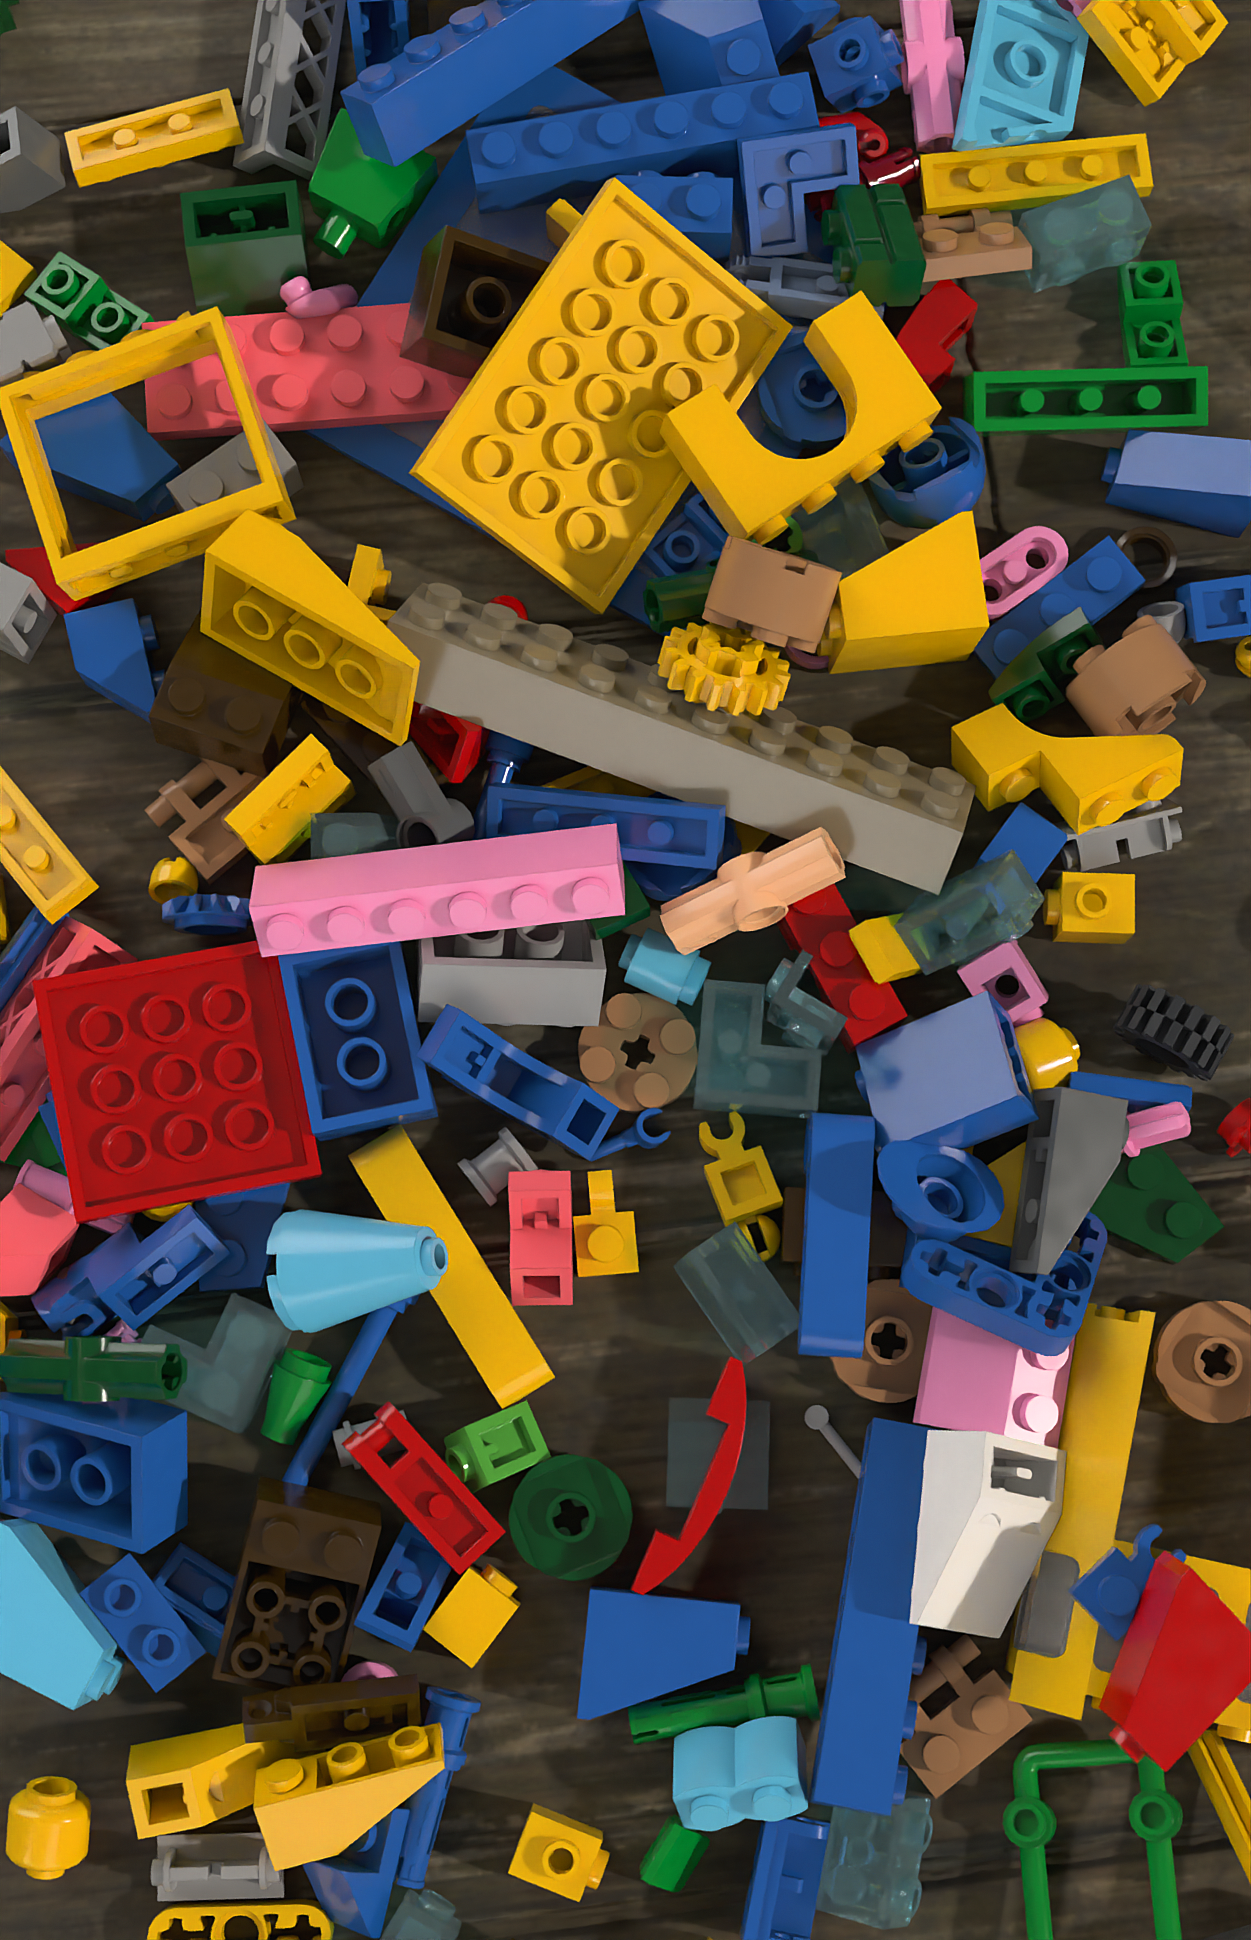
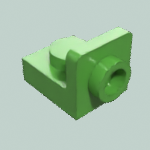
M527 1400L467 1425L444 1438L447 1448L445 1452L446 1464L471 1493L551 1458Z

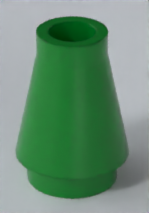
M286 1348L282 1360L274 1361L265 1420L260 1430L264 1436L279 1443L295 1444L300 1430L332 1383L327 1378L332 1367L331 1364L311 1353L294 1348Z

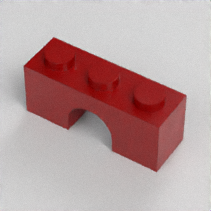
M833 883L788 905L787 914L777 921L776 924L791 951L796 949L808 966L821 995L820 1004L847 1053L850 1054L855 1051L856 1045L899 1028L908 1015L890 983H875L849 936V930L857 926L835 884Z

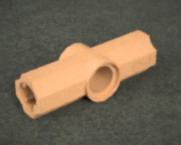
M819 827L767 854L764 852H750L732 858L718 869L716 873L718 878L661 905L662 912L660 918L666 934L672 940L677 951L687 955L734 931H754L776 923L787 914L788 905L846 878L844 872L845 865L828 832Z

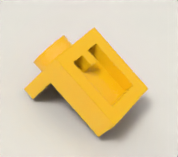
M358 544L347 587L387 627L389 619L397 611L375 607V604L385 605L391 583V571L384 570L381 549Z

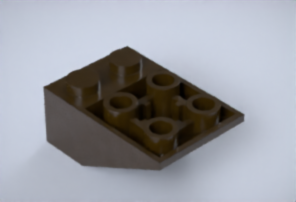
M259 1477L213 1670V1679L270 1691L342 1681L356 1627L354 1623L361 1608L382 1527L380 1502L267 1477Z

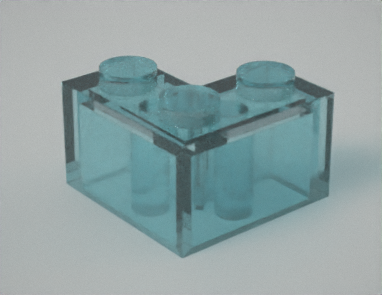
M704 979L693 1109L725 1112L736 1111L737 1113L807 1119L811 1112L816 1113L818 1111L822 1050L761 1045L765 984Z
M232 1292L207 1347L164 1327L152 1324L149 1325L141 1343L179 1344L183 1357L187 1359V1382L180 1388L177 1398L165 1401L235 1433H246L272 1377L274 1361L280 1360L292 1330L285 1327L275 1310Z

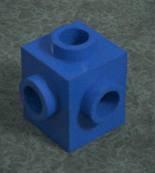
M870 15L865 18L855 17L839 23L833 29L832 34L808 45L824 96L842 114L857 106L867 108L877 105L889 96V91L903 85L897 67L898 64L904 62V55L899 41L892 29L884 32Z

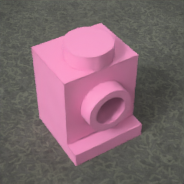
M1012 933L960 964L957 972L971 995L975 996L988 991L1010 1014L1013 1028L1031 1022L1045 1014L1040 1006L1048 1002L1049 993L1018 946V942ZM1002 975H1012L1018 980L1019 989L1014 994H1003L997 988V979Z

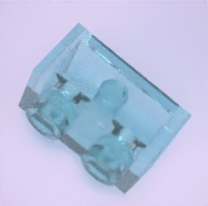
M1130 175L1022 213L1018 228L1032 245V269L1024 271L1034 293L1054 285H1067L1087 273L1107 266L1122 265L1139 255L1152 225Z
M1011 849L944 882L939 895L929 891L919 894L893 927L924 974L928 975L952 963L955 966L962 965L980 954L984 948L999 941L1006 944L1021 937L1032 928L1033 922L1031 918L1045 898L1015 851Z

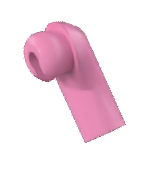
M298 276L280 288V296L288 305L285 310L297 319L336 313L340 308L356 307L358 303L355 289L348 284H339L312 291L308 279Z

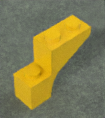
M1003 703L951 727L952 765L966 779V782L976 785L974 794L988 812L1008 802L1020 801L1033 790L1040 787L1077 835L1097 826L1110 825L1118 820L1123 813L1148 801L1161 800L1180 786L1184 748L1175 738L1166 734L1074 738L1052 737L1025 726L1012 715Z

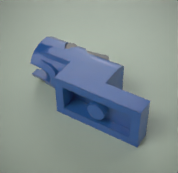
M187 1205L147 1238L131 1222H128L106 1241L97 1245L88 1255L77 1259L69 1267L60 1270L58 1276H55L39 1289L35 1295H32L31 1300L53 1333L58 1329L62 1330L63 1340H65V1336H91L117 1315L134 1331L231 1252L224 1240L190 1205Z

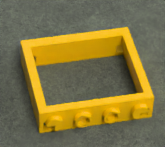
M217 306L195 315H191L187 311L180 315L176 322L155 330L142 329L133 331L124 336L118 344L99 351L85 350L71 355L62 365L43 372L29 371L22 373L24 379L0 387V410L56 583L74 601L204 554L205 550L247 508L281 525L296 519L232 329ZM218 353L262 483L77 552L35 420Z

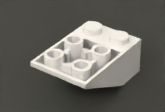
M928 1430L923 1463L924 1474L920 1516L917 1527L918 1537L914 1580L911 1590L910 1624L1000 1638L1062 1514L1067 1451L988 1431Z

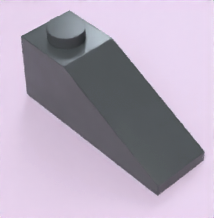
M16 106L0 114V213L22 210L66 187L60 139Z
M1066 1087L1033 1090V1097L1040 1119L1029 1123L1009 1272L1049 1275L1120 1163L1122 1149L1125 1147L1129 1137V1122L1126 1118L1128 1100Z

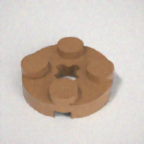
M621 993L612 997L607 1003L601 1005L598 1027L584 1026L578 1043L581 1074L586 1080L588 1087L620 1108V1112L628 1114H639L650 1108L659 1109L677 1100L689 1086L697 1064L696 1036L692 1025L687 1021L683 1012L674 1004L648 993ZM638 1038H644L649 1041L648 1051L655 1055V1058L651 1064L641 1062L636 1069L629 1068L626 1065L628 1055L621 1051V1047L625 1042L634 1044Z
M895 1279L875 1280L867 1284L865 1336L862 1358L829 1357L836 1377L842 1383H845L855 1394L881 1403L903 1402L918 1395L933 1308L932 1305L911 1295L907 1289L899 1287L900 1280ZM885 1323L895 1325L896 1336L905 1338L904 1349L893 1350L891 1359L880 1357V1348L871 1344L872 1333H881Z
M1230 1301L1195 1303L1172 1315L1157 1336L1153 1349L1154 1361L1151 1366L1154 1381L1159 1385L1165 1399L1181 1414L1202 1423H1231L1250 1416L1251 1310ZM1220 1345L1228 1351L1224 1361L1231 1368L1226 1376L1221 1373H1215L1210 1378L1203 1372L1205 1363L1200 1359L1204 1349L1212 1352Z

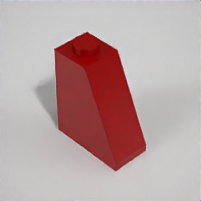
M1163 1551L1153 1564L1099 1704V1709L1116 1725L1108 1734L1109 1737L1135 1763L1138 1764L1144 1756H1147L1163 1771L1167 1772L1251 1683V1631L1190 1566L1168 1552Z

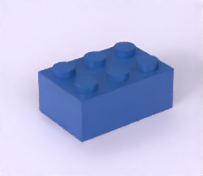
M403 941L278 955L312 1134L321 1142L393 1127L398 1124L402 1125L438 1117L428 1065L416 1057L423 1045L420 1023L417 1022L416 1003Z

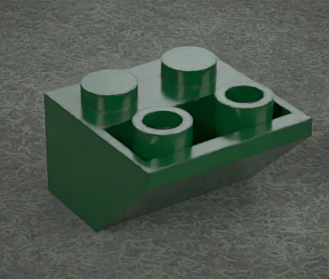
M296 180L180 193L185 249L197 313L216 306L224 317L287 312L285 308L288 305L280 296L281 286L298 276H302L308 279L312 289L304 210Z

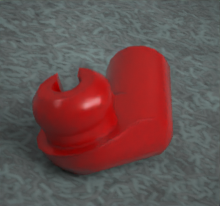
M849 112L818 118L819 127L843 123L855 125L858 159L861 161L873 162L882 158L888 150L889 141L886 133L881 127L860 112Z

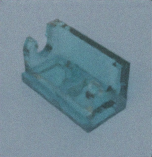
M852 477L834 487L837 495L819 510L808 515L804 508L791 515L802 530L803 549L816 552L820 564L842 572L840 581L889 553L862 483L856 484Z
M735 1221L687 1253L673 1266L734 1357L742 1361L743 1366L798 1329L799 1313Z

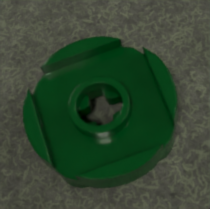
M574 1454L549 1458L528 1471L514 1492L509 1513L510 1533L523 1559L546 1575L568 1581L587 1579L609 1568L627 1544L633 1520L629 1494L617 1474L596 1459ZM569 1498L575 1507L585 1505L589 1512V1516L581 1521L583 1531L576 1535H571L567 1527L557 1529L553 1521V1517L561 1513L559 1502Z

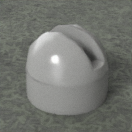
M1174 601L1158 602L1138 610L1137 619L1151 615L1157 624H1162L1177 644L1183 638L1186 632V617L1182 603Z

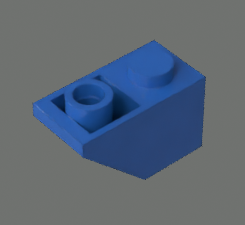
M133 598L63 614L75 669L86 685L150 723L148 715L166 675L164 669L156 671L151 651L160 649L161 646L152 614L143 616Z

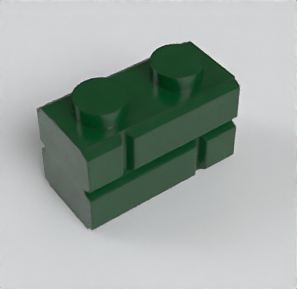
M899 183L873 184L870 189H866L865 184L839 185L834 190L831 210H824L821 221L823 243L825 246L833 245L834 247L832 266L835 283L845 284L849 298L862 290L873 307H880L883 302H886L888 307L913 306L916 301H919L927 263Z

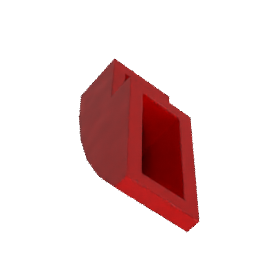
M951 279L939 280L919 302L896 339L933 395L949 381L955 358L947 351L971 328L978 308V304Z

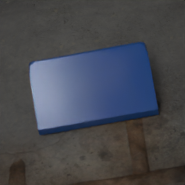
M180 1542L152 1582L204 1649L217 1657L235 1577Z

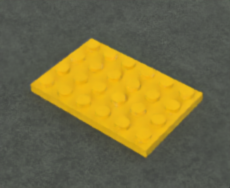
M613 177L606 180L409 473L591 612L603 614L691 481L659 433L665 415L714 383L717 384L734 411L737 412L793 326L619 180Z

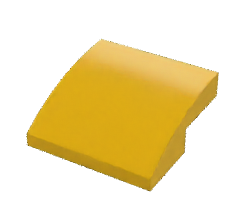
M1092 0L1076 18L1144 107L1159 100L1184 67L1202 57L1229 23L1212 0Z
M310 734L224 820L261 865L287 863L356 795L351 780L334 765L328 749Z

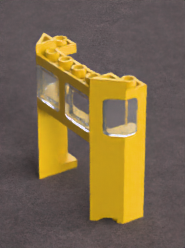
M1094 1303L1087 1304L1081 1327L1076 1333L1057 1449L1067 1451L1062 1514L1017 1602L1005 1663V1670L1013 1674L1009 1694L1010 1701L1077 1720L1082 1719L1086 1695L1092 1696L1091 1707L1100 1710L1099 1704L1127 1632L1118 1641L1112 1640L1067 1591L1112 1546L1117 1547L1127 1559L1133 1554V1543L1114 1540L1156 1313L1140 1310L1125 1314V1310L1114 1307L1101 1306L1100 1309H1096L1097 1304ZM1150 1547V1553L1155 1560L1165 1551ZM1186 1556L1184 1563L1199 1575L1251 1631V1569ZM1251 1683L1213 1722L1218 1724L1216 1735L1251 1743Z

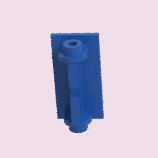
M128 1553L79 1593L156 1693L207 1652L131 1553Z

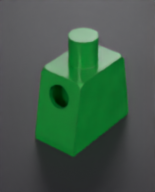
M341 107L308 189L313 212L318 217L324 219V222L313 238L315 245L336 259L344 257L355 237L376 248L386 247L417 212L437 181L439 175L436 157L421 150L403 163L393 167L364 155L348 111Z

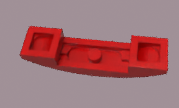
M731 1356L728 1357L705 1411V1415L727 1425L679 1538L655 1529L631 1586L632 1591L644 1595L660 1584L692 1553L706 1534L728 1493L742 1448L746 1419V1383L742 1361Z

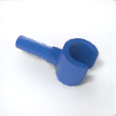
M650 1108L643 1111L636 1118L631 1128L601 1141L590 1161L592 1162L637 1144L648 1149L661 1145L668 1138L671 1131L654 1138L644 1132L642 1124L644 1120L652 1119L663 1111L658 1108Z

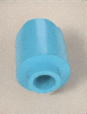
M648 927L643 937L635 934L631 935L618 966L627 970L624 979L625 983L674 1005L680 1000L692 1006L712 962L699 957L700 950L698 949L687 955L681 954L677 951L669 936Z

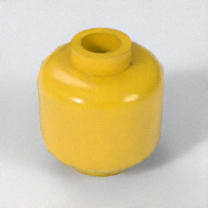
M1043 1017L1014 1027L1032 1093L1035 1089L1067 1087L1070 1073L1078 1072L1077 1060L1080 1057V1049L1074 1035L1068 1029L1060 1028L1054 1022Z
M47 1776L31 1780L27 1783L26 1788L19 1791L9 1803L6 1838L7 1856L14 1864L26 1869V1873L32 1878L49 1880L62 1876L66 1869L76 1866L87 1855L91 1801L82 1791L77 1789V1784L67 1778Z

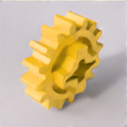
M693 622L688 623L686 631L677 627L672 628L670 636H665L657 662L660 664L658 675L669 678L667 687L670 690H684V700L694 702L695 704L706 703L707 710L710 711L720 707L725 712L731 713L734 716H739V713L745 709L755 716L761 715L763 707L774 711L777 708L778 702L783 701L791 676L788 673L789 662L778 659L780 650L771 647L764 648L765 644L762 640L751 637L750 634H741L739 628L727 630L725 627L715 623L705 625L703 629Z

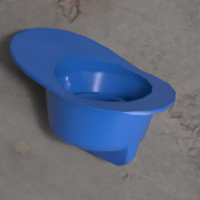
M894 1140L881 1149L877 1159L879 1179L886 1194L893 1201L892 1208L895 1216L903 1220L916 1235L925 1240L935 1239L949 1242L957 1240L966 1233L988 1230L1000 1220L1005 1207L1003 1189L995 1174L977 1157L960 1149L933 1146L908 1140Z

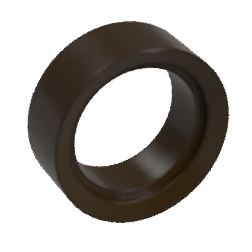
M1147 526L1136 527L1124 533L1116 545L1123 552L1126 547L1134 543L1150 544L1160 552L1164 563L1161 575L1155 579L1146 580L1144 586L1133 593L1146 595L1160 590L1168 582L1177 565V551L1169 536L1161 530Z

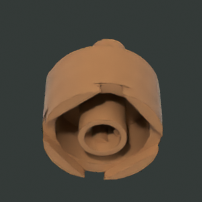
M728 535L704 605L705 609L702 619L732 629L739 627L750 631L751 637L782 647L788 645L815 653L817 644L820 643L842 572L783 551L779 552L762 547L763 545Z
M1151 615L1143 616L1133 622L1123 632V639L1107 650L1103 645L1094 646L1080 656L1073 665V668L1079 675L1066 687V698L1095 737L1158 734L1176 719L1172 711L1177 703L1184 698L1187 704L1191 706L1206 686V680L1165 627L1162 624H1157Z

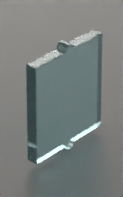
M669 1398L666 1506L692 1507L727 1425L705 1415L711 1399ZM746 1400V1419L742 1448L735 1474L718 1514L723 1511V1508L768 1510L770 1401Z

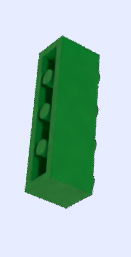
M1208 366L972 372L962 379L963 421L971 424L979 437L1127 433L1129 429L1154 432H1188L1208 426Z

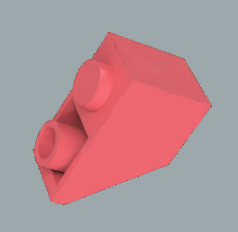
M21 1183L0 1201V1296L35 1295L66 1261L79 1224H76L74 1215Z

